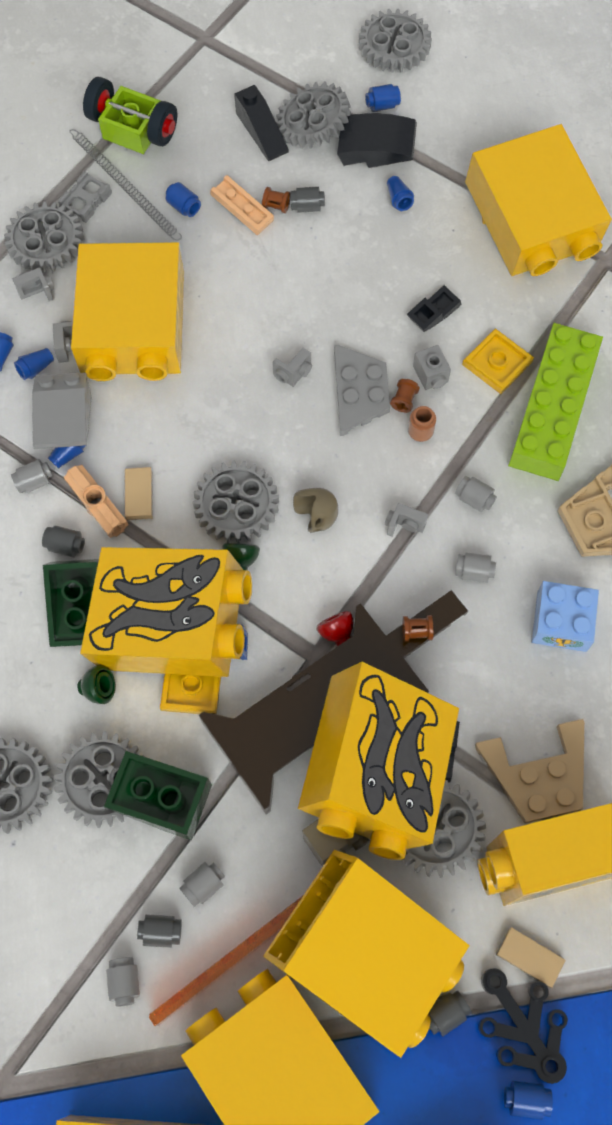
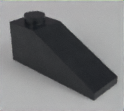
M252 85L234 93L236 114L268 162L289 153V149L269 106L258 88Z

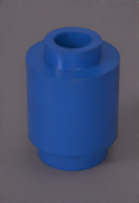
M392 84L370 87L365 95L367 107H370L375 112L393 109L396 105H400L401 94L399 87Z
M177 182L167 188L166 202L182 215L193 217L199 211L201 202L198 196L182 183Z
M512 1081L510 1087H505L504 1107L509 1108L511 1116L543 1119V1116H551L553 1105L551 1089L544 1088L543 1084Z

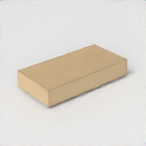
M151 467L125 469L126 520L153 519Z
M512 927L509 928L496 956L539 982H543L549 988L553 987L566 961Z

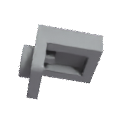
M40 267L12 278L21 300L42 291L45 292L49 301L53 300L51 290L54 289L49 275L44 276Z
M302 348L288 365L276 358L272 362L273 374L276 379L294 387L302 376L306 377L311 371V352Z

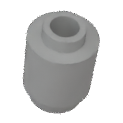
M40 459L16 469V472L11 474L19 493L25 491L29 493L51 483L50 477L53 476L48 463H42Z
M465 476L455 492L460 497L459 500L480 512L484 509L490 510L497 496L493 495L495 492L494 488L474 477L469 478Z
M459 554L456 576H462L464 580L488 583L489 577L494 578L496 562L491 561L492 556Z
M204 862L183 880L185 884L179 889L195 907L198 903L203 904L224 886L221 879L225 876L214 862L210 866Z
M126 957L109 961V969L106 970L109 1001H115L116 1007L134 1004V998L140 996L137 965H134L133 958Z

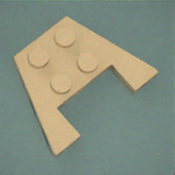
M612 464L558 509V513L581 557L612 555V499L608 493V490L612 489Z
M583 719L558 724L557 730L565 753L558 756L509 766L501 737L475 744L478 754H481L488 765V769L497 778L504 789V793L524 823L573 813L583 809L585 724Z

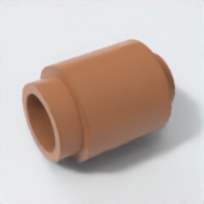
M420 406L413 410L410 415L408 432L411 438L416 441H427L434 434L436 415L431 408Z

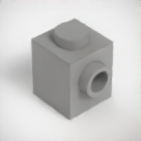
M439 345L415 353L413 367L425 390L440 388L449 381L451 368Z

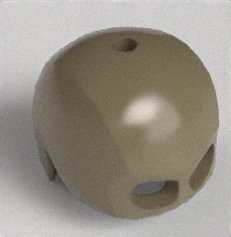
M308 488L299 490L294 494V511L297 514L311 515L308 532L325 531L334 524L338 516V503L333 493L324 488Z

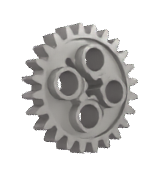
M388 9L387 14L379 11V17L372 14L371 21L365 20V26H361V33H359V50H362V57L367 56V63L374 61V68L382 65V71L389 67L391 73L394 72L395 68H398L400 72H403V67L411 70L412 64L418 67L420 60L425 61L426 55H429L432 42L428 24H423V18L416 20V13L408 16V10L403 14L400 13L399 9L395 13Z
M326 81L321 86H318L317 82L314 83L313 87L306 84L305 90L297 88L298 93L296 95L290 93L291 99L283 100L285 106L278 108L280 113L276 115L278 119L276 123L283 138H285L286 143L291 142L293 147L299 143L301 149L306 144L311 149L314 143H317L320 147L323 140L329 143L331 135L338 137L336 131L344 130L343 124L349 122L347 116L351 115L349 109L351 106L346 93L342 92L340 86L336 88L334 83L327 86Z
M46 201L43 202L42 207H38L37 203H34V209L25 206L26 212L23 214L17 211L18 219L10 218L12 225L6 226L8 233L4 234L6 240L4 243L11 259L14 258L17 265L22 264L24 270L31 266L32 270L40 267L42 273H45L48 267L55 272L56 265L64 268V261L72 263L71 255L78 256V246L84 240V231L78 216H74L72 209L67 211L65 205L57 208L56 202H53L51 207L47 206ZM40 221H42L45 229V234L50 247V253H46V248L43 243V237L38 224Z
M234 460L231 463V467L227 468L223 462L221 465L222 470L218 471L215 467H212V476L206 473L203 474L206 483L197 482L200 491H194V498L197 499L193 501V507L197 509L194 511L195 517L200 518V527L207 526L206 533L208 535L215 531L216 540H219L224 535L226 543H229L231 538L235 537L237 544H240L241 537L245 536L246 540L251 542L250 534L254 533L257 537H261L260 528L268 531L269 524L267 521L275 522V515L273 513H278L279 511L278 505H276L279 503V495H275L277 493V486L272 485V477L265 478L264 469L258 473L256 472V464H253L248 469L246 461H243L241 466L237 467ZM224 485L232 486V488L227 491H223L220 489ZM254 489L258 491L254 495L246 494L248 490ZM217 509L227 510L221 515L214 513ZM244 513H250L253 515L249 519L240 518V516Z
M93 732L89 742L85 738L80 737V747L71 743L70 747L73 753L71 755L62 753L66 763L56 764L57 768L62 771V774L54 775V779L62 784L54 787V790L57 793H64L58 798V802L60 804L68 802L64 811L70 813L75 810L73 817L75 821L84 816L85 826H88L92 819H94L97 828L101 827L103 820H107L109 826L112 827L113 818L115 817L123 823L124 817L122 814L109 810L104 806L96 807L93 805L92 801L95 795L104 793L108 796L109 790L103 783L97 784L98 781L95 774L84 764V761L89 760L101 776L107 775V781L112 787L125 752L128 751L136 754L139 750L138 746L136 745L128 749L129 739L126 738L122 743H119V735L117 733L113 736L112 740H108L107 732H103L102 738L98 740ZM101 753H108L112 756L111 761L106 765H98L96 757ZM79 772L89 774L87 783L80 786L74 784L73 780L76 774Z
M0 738V761L4 760V768L0 771V785L2 782L9 783L8 788L0 787V827L2 826L3 831L7 834L10 833L11 825L19 831L22 830L21 821L23 820L31 825L33 822L30 815L34 813L41 816L42 813L38 806L39 804L48 806L49 803L43 799V796L52 794V791L45 787L46 784L53 782L50 776H45L51 770L48 765H42L46 758L43 755L36 757L39 750L34 746L28 750L29 744L26 741H23L18 747V741L15 738L10 740L9 745H7L3 738ZM18 762L17 766L13 768V763ZM30 771L29 780L24 784H19L18 779L21 773ZM11 798H16L17 804L15 808L11 811H6V802Z
M445 780L436 827H438L441 822L443 830H436L433 844H431L428 851L424 850L427 845L407 849V855L404 859L406 866L415 862V872L418 873L425 867L426 875L430 877L433 869H435L439 877L442 878L444 869H448L453 876L455 875L454 866L458 865L462 870H466L465 859L473 863L475 862L472 851H482L477 841H485V834L479 831L486 829V823L478 821L484 817L483 810H475L478 807L477 799L468 802L470 799V792L468 790L460 794L459 784H456L451 790L449 789L448 780ZM450 805L451 808L443 816L445 807ZM455 816H461L465 819L464 824L459 827L452 826L450 821ZM442 842H448L452 845V848L447 853H439L436 850L437 846Z

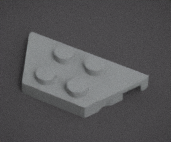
M334 345L340 436L348 434V430L358 425L364 426L370 423L373 418L381 417L390 412L386 362L340 345Z

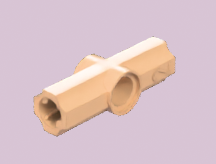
M75 465L69 469L64 476V480L85 505L88 513L95 518L110 538L117 537L123 533L128 526V522L107 497L104 489L95 482L83 465ZM93 499H101L98 503L91 504Z

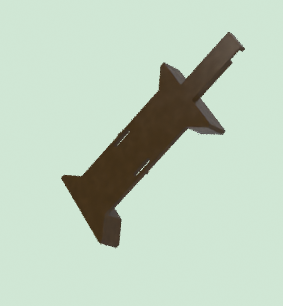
M451 590L411 619L426 618L427 615H432L434 638L451 626V623L463 615L465 616L468 610ZM360 603L356 606L354 635L299 674L294 675L292 679L233 719L202 712L199 714L200 720L264 813L268 814L271 811L273 775L314 746L331 676L360 662H364L429 693L426 686L404 660L405 657L427 643L428 639L411 638L409 641L404 642L402 625L386 636ZM307 674L311 676L292 691H287L288 687Z

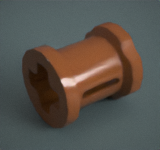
M266 187L262 206L266 209L268 207L278 209L286 214L290 204V192H277L271 190V187Z
M400 379L397 383L398 390L396 396L391 399L390 405L399 412L409 413L413 408L412 401L414 395L419 392L420 387L413 380Z
M427 615L426 618L415 619L403 616L404 642L409 641L411 638H427L428 641H432L434 635L432 615Z

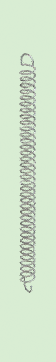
M74 139L78 144H82V142L84 141V139L81 142H79V139ZM87 139L82 148H86L85 151L87 152V147L92 143ZM98 149L90 152V156H94L93 159L97 164H102V169L152 218V212L157 210L155 206H152L149 200H147L148 204L144 207L142 204H139L138 202L141 203L143 199H146L144 195H141L138 189H136L137 193L135 195H130L133 184H130V181H126L121 185L123 180L128 179L124 175L122 176V173H119L116 167L115 172L118 171V174L114 177L111 176L114 165H111V162L106 157H102L97 161L95 155L100 152ZM108 160L107 164L110 163V166L105 169L103 163ZM119 174H121V177H124L121 182H119L120 178L116 179ZM127 182H129V185H132L129 190H127L128 186L125 187L126 190L124 189ZM159 212V215L156 218L158 219V217L161 215L162 217L160 220H158L159 223L157 224H159V226L162 227V230L165 231L168 229L169 231V229L172 227L171 223L167 222V224L163 226V224L168 220H166V217H163V214H160Z

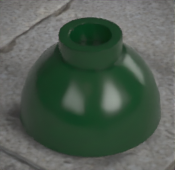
M225 543L222 545V549L228 550L243 570H248V567L256 561L260 552V548L257 545Z
M104 665L90 668L77 684L78 692L96 704L109 703L114 696L116 688L112 672Z

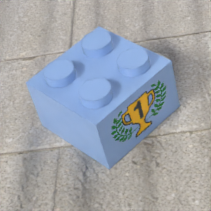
M543 581L537 592L532 643L587 652L594 643L599 590Z

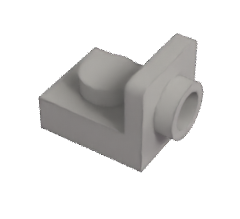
M71 321L53 324L54 351L59 363L69 362L68 352H72L73 322Z
M398 503L395 511L390 510L386 518L385 525L388 526L387 535L393 536L397 524L402 525L407 531L423 533L428 514Z

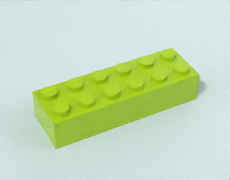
M553 323L508 465L509 467L559 481L566 466L603 336Z

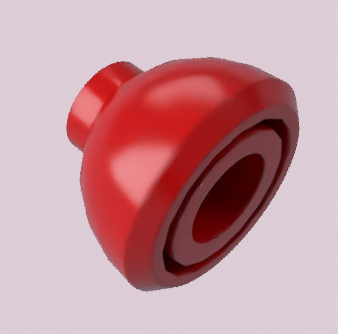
M349 611L335 614L320 622L316 630L324 639L335 642L338 647L351 638L350 634L353 629L352 614Z

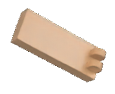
M228 175L224 177V180L216 188L213 187L210 191L212 197L257 236L274 220L272 213Z

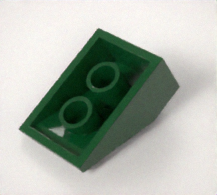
M99 559L55 561L43 565L50 647L82 645Z
M126 751L104 807L192 841L212 784L207 777Z

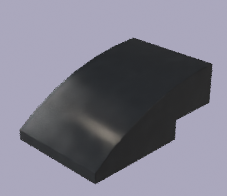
M381 113L347 116L349 122L343 124L344 130H340L337 151L343 166L366 162L368 168L413 160L417 127L416 119Z

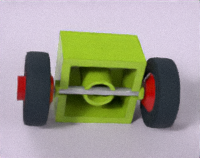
M103 77L93 78L84 94V115L92 121L99 122L102 137L107 141L144 155L151 143L161 147L166 146L174 134L178 113L176 106L172 103L155 99L120 86L114 95L112 82Z

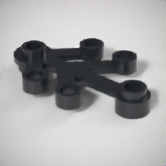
M489 969L484 972L481 978L483 989L488 994L497 996L516 1027L500 1024L493 1018L485 1017L478 1024L480 1034L488 1038L498 1036L528 1043L535 1054L533 1056L517 1053L510 1046H501L496 1054L498 1062L504 1066L518 1065L535 1069L537 1076L546 1083L553 1084L561 1081L566 1074L567 1065L564 1057L559 1053L562 1029L567 1025L568 1019L562 1010L555 1009L548 1013L547 1023L550 1029L545 1047L539 1038L543 1001L549 994L546 984L543 982H533L529 986L530 1004L528 1018H526L506 988V975L499 969ZM493 975L498 976L500 979V986L498 988H494L490 984V978ZM536 985L543 988L544 993L541 998H537L533 993ZM555 1013L560 1014L562 1017V1023L559 1026L554 1025L552 1022V1016ZM486 1021H490L494 1026L493 1032L490 1034H486L483 1031V1024ZM506 1049L512 1053L510 1062H504L501 1058L502 1052ZM549 1060H553L556 1063V1070L553 1073H549L546 1070V1063Z

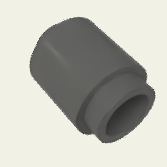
M319 186L296 188V190L290 191L292 211L297 210L298 213L321 211V206H325V193L320 191Z
M60 526L47 527L42 537V546L47 548L49 552L73 558L82 552L85 544V539L82 538L80 531Z
M146 914L145 920H139L137 939L143 940V946L172 948V945H180L182 920L175 919V916Z
M458 990L453 994L449 992L438 999L428 1013L431 1018L429 1029L433 1035L439 1032L444 1037L467 1021V1016L472 1013L469 1005Z

